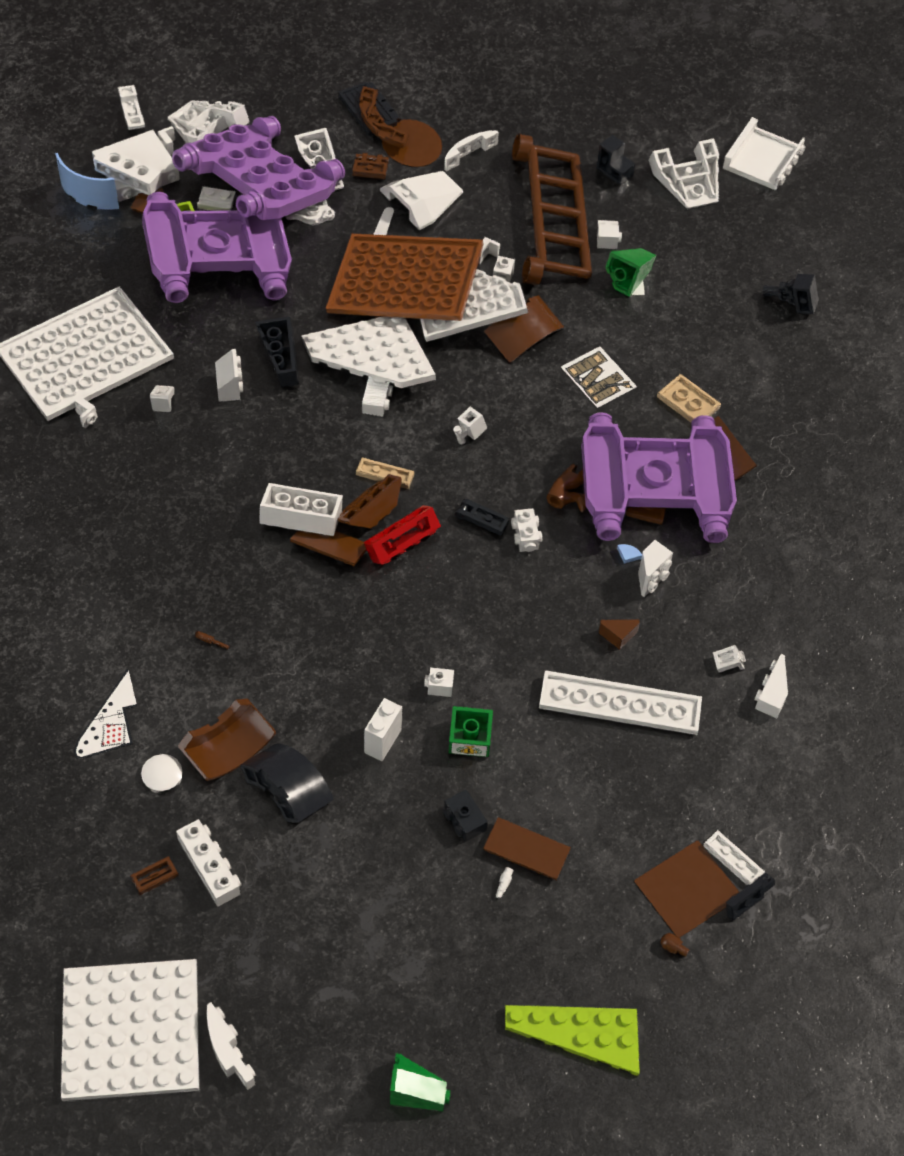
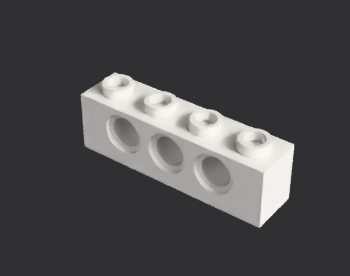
M105 146L93 158L95 171L114 178V180L147 195L154 193L162 185L161 171L123 155L114 149Z

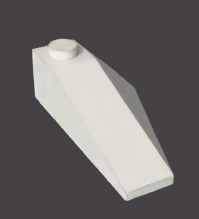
M327 128L295 135L299 153L311 169H315L317 163L321 161L336 159ZM342 180L336 183L335 191L344 188Z

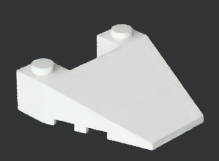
M190 101L168 116V120L185 143H193L204 139L206 134H218L231 125H246L250 122L244 105L236 102L222 104L220 101H216L215 104H209L208 101Z
M714 139L698 142L694 149L696 161L674 165L669 148L653 151L649 158L653 175L687 209L718 203L719 152Z

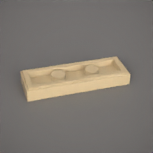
M363 457L356 470L357 476L376 481L384 480V477L388 474L399 476L402 479L401 487L409 489L414 477V471Z

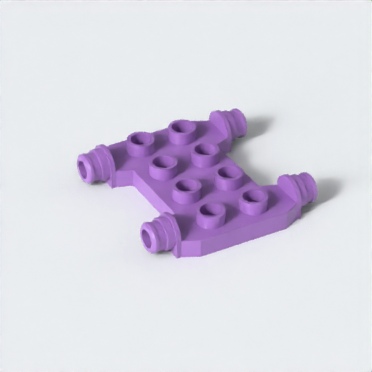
M274 116L267 118L258 117L254 119L252 125L235 124L231 125L229 130L218 134H206L204 139L193 143H186L172 154L173 164L179 171L192 170L198 175L213 172L240 191L243 195L238 196L236 200L238 212L245 218L257 216L262 221L279 219L328 199L331 193L335 192L336 183L345 176L344 166L337 159L321 161L317 163L315 169L304 170L296 165L291 157L282 155L271 147V141L273 138L278 137L281 132L280 123Z
M154 192L147 197V205L143 211L142 223L152 273L160 281L161 288L169 302L180 303L188 297L190 272H240L242 270H253L259 278V284L266 298L278 300L286 295V282L292 259L281 218L263 221L257 216L245 218L238 210L181 211L176 205L175 200H169L167 194L163 192Z
M600 412L593 414L589 418L588 428L581 444L585 506L593 516V523L597 529L598 538L611 541L621 535V523L623 522L626 507L693 508L699 518L703 538L707 542L719 543L728 537V524L737 502L730 440L723 432L722 427L715 426V420L712 417L701 415L694 418L691 422L690 439L623 437L618 424L612 423V417L609 414Z

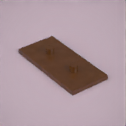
M717 416L714 418L715 426L722 427L723 432L730 440L734 481L756 468L757 465L721 418Z
M297 530L290 538V542L352 566L367 551L363 541L335 531L334 536Z
M499 817L483 848L484 851L556 881L571 849L567 845Z

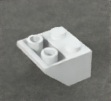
M232 349L215 362L219 402L240 400V392H243L240 356H236V349Z
M656 540L643 551L638 571L641 595L643 597L649 592H654L658 583L661 580L665 581L670 574L669 568L672 565L673 553Z

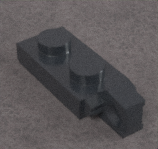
M764 873L737 895L732 896L726 902L727 916L731 920H735L762 900L764 893L775 886V879Z

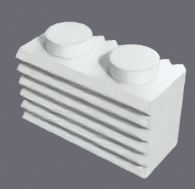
M369 376L362 401L363 414H373L374 416L381 417L384 415V411L389 409L390 400H388V396H392L393 386L390 385V382L382 383L372 380V377Z

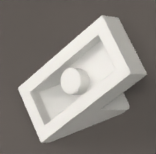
M156 385L150 394L153 411L171 412V398L174 395L173 386Z

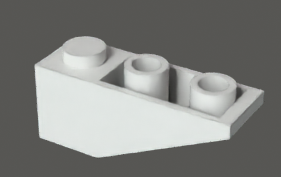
M782 654L778 661L773 660L769 669L772 673L771 675L766 674L762 683L765 687L763 691L758 690L754 699L757 701L755 709L776 719L788 695L785 655Z

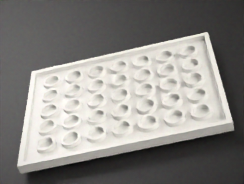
M120 286L0 343V357L47 421L75 408L74 400L78 396L89 401L174 359L172 351Z

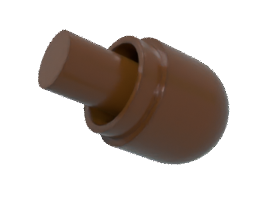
M666 933L661 938L662 947L672 954L676 955L678 952L686 957L690 951L682 945L683 941L672 933Z

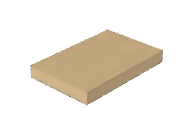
M682 374L678 375L657 393V398L690 422L701 415L711 416L721 407L720 402Z

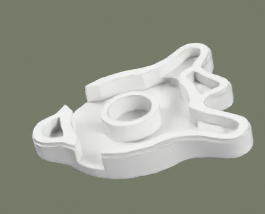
M323 200L286 215L285 218L287 220L296 219L315 225L332 220L335 217V213L327 205V201Z

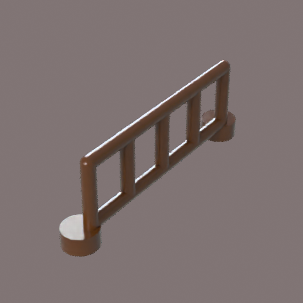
M517 134L513 143L512 159L528 162L536 257L527 256L524 261L522 282L538 286L541 282L543 271L588 279L592 276L580 156L576 153L533 145L532 136ZM538 156L570 162L572 180L540 174ZM540 184L573 190L575 208L542 202ZM543 213L576 219L578 237L544 231ZM545 242L579 248L581 267L547 261Z

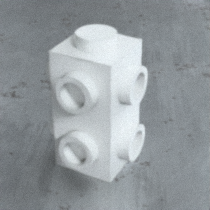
M534 509L515 510L514 518H511L512 529L516 530L514 534L515 544L519 545L520 552L539 550V542H542V532L538 531L539 519L538 516H535Z

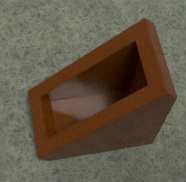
M639 619L600 620L599 634L620 650L637 634L640 621Z

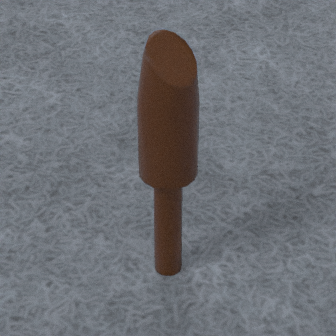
M195 632L196 638L209 644L214 643L229 649V645L215 640L214 637L203 632Z

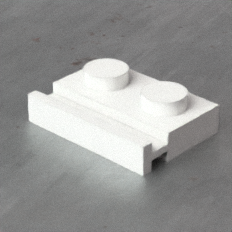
M203 186L199 202L197 203L198 209L231 211L236 198V192Z

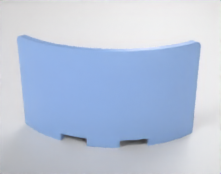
M55 153L60 181L68 195H71L76 199V202L85 206L92 205L97 206V209L105 210L119 209L114 178L100 179L80 175L69 169L61 161L58 153Z

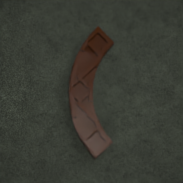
M363 86L360 93V112L363 121L381 140L404 149L409 139V134L388 126L384 122V119L376 109L378 90Z

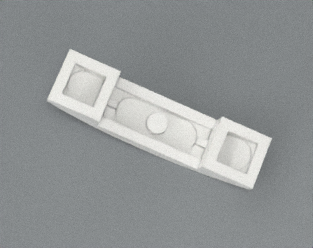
M135 86L118 87L128 129L144 128L145 124L138 104Z
M497 130L480 132L466 137L455 144L445 157L444 170L448 171L458 166L460 158L479 148L486 151L497 145L499 132Z

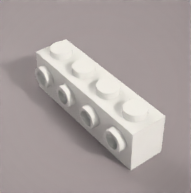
M198 819L177 830L178 841L217 907L239 896L241 882L236 874H231V866L226 857H221V849L216 841L212 842L209 837L211 832L207 825H202Z

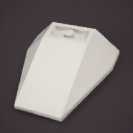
M444 171L394 181L380 188V191L389 200L397 198L410 211L409 220L418 230L433 224L463 193V190Z

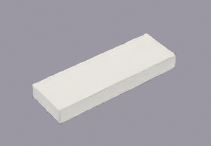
M718 830L703 845L746 885L752 884L759 876L765 873L763 869Z

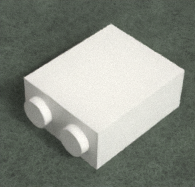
M385 698L383 699L364 730V753L383 761L401 732L402 706Z

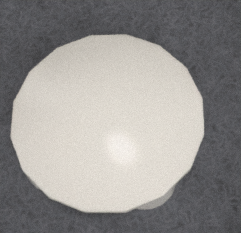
M160 754L151 757L143 765L141 771L142 781L154 793L170 790L182 781L183 772L181 764L171 755Z

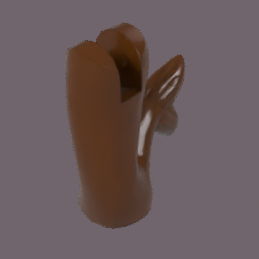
M572 464L556 479L546 497L547 502L551 506L561 509L574 502L577 503L581 512L585 511V493L568 492L584 483L583 469L576 474L577 465Z

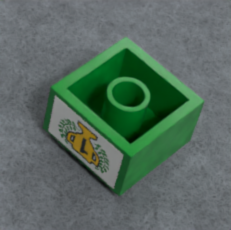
M453 706L448 753L489 757L493 710Z

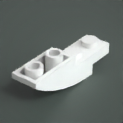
M209 1003L207 1005V1022L216 1058L227 1078L236 1073L248 1090L255 1085L254 1076L256 1074L249 1064L245 1066L241 1060L243 1056L236 1047V1036L238 1033L232 1024H226L224 1021L225 1015L219 1007L215 1008L212 1003Z

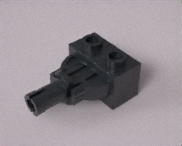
M797 274L796 279L780 282L779 286H763V296H776L781 301H787L790 304L796 305L797 313L814 314L819 300L814 274Z

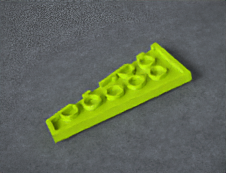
M505 1006V1030L544 1041L545 1044L564 1048L565 1051L596 1062L601 1061L611 1065L613 1068H621L631 1072L633 1075L639 1076L637 1009Z

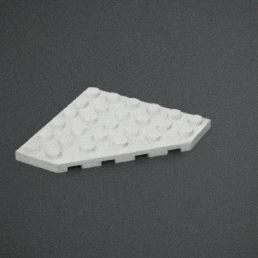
M476 269L461 321L420 319L425 340L428 342L528 313L519 283L514 282L512 284L506 282L504 278L496 275L489 276L484 271Z
M377 317L367 321L302 335V342L311 361L314 363H327L328 367L338 370L344 368L350 370V373L362 377L368 375L372 377V380L382 383L392 382L399 388L436 380L435 373L406 318Z

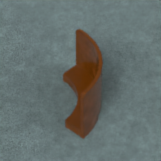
M539 295L527 300L528 313L495 322L484 331L508 362H513L544 337L564 328Z
M249 699L235 700L218 717L219 721L213 726L207 724L199 729L188 731L179 743V749L205 780L219 778L241 766L240 764L262 750L275 736L276 731Z

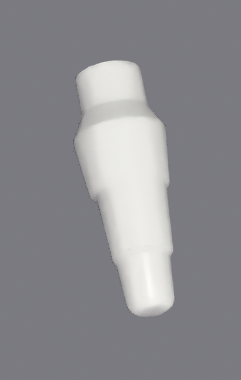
M506 867L500 876V884L496 893L497 898L502 897L512 880L513 870Z

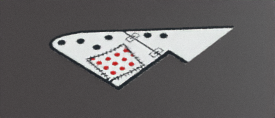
M128 669L78 738L74 748L77 758L83 759L133 744L125 709L135 707L137 704Z

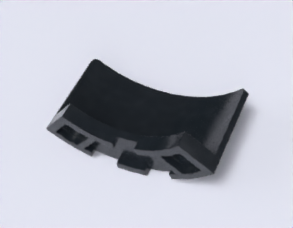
M276 743L240 764L247 783L254 784L264 791L269 790L274 795L272 799L279 807L286 822L299 823L333 801L332 793L316 767L304 755L290 746Z

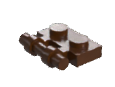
M368 153L356 154L353 176L386 179L389 157H383L380 154L377 156L368 155Z

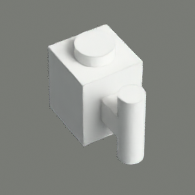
M598 220L597 248L617 249L618 242L622 240V232H619L618 221Z
M469 407L457 418L460 426L453 428L459 444L462 445L466 442L465 437L467 435L475 440L487 429L483 415Z

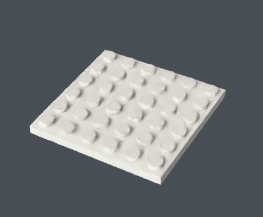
M196 959L64 968L62 1101L199 1091Z

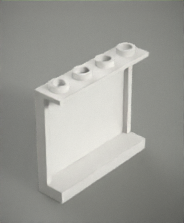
M752 117L725 156L723 169L777 190L779 185H783L786 175L790 174L792 165H796L799 155L803 154L805 139L803 138L799 144H796L757 128L758 119Z
M153 130L106 146L161 171V186L180 180L179 170L174 166L172 157ZM100 148V149H98V150L92 151V153H93V158H94L103 148ZM115 180L118 202L142 193Z

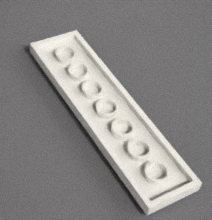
M545 671L539 709L697 735L702 697Z

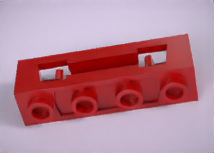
M423 505L363 543L372 562L384 565L390 562L391 558L395 555L403 554L406 548L419 544L425 536L433 535L441 525L433 507ZM413 527L418 528V529H416V530H411V531L407 532L408 530H410V529L413 528ZM407 532L406 534H404V535L401 536L400 538L396 539V540L393 541L392 543H390V541H387V540H389V539L394 540L395 538L399 537V536L402 535L403 533Z

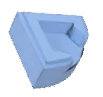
M621 544L617 547L624 564L642 558L641 552L631 545Z

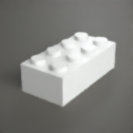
M269 483L260 504V524L334 536L339 522L338 517L342 512L343 495Z

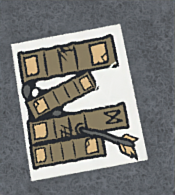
M600 346L561 366L597 408L637 387Z

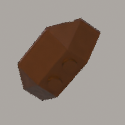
M388 474L384 477V480L378 481L342 510L338 521L366 528L376 526L384 516L389 515L391 510L397 506L402 482L401 477Z

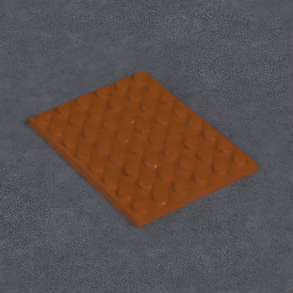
M351 234L326 306L327 313L461 321L484 246L483 240Z

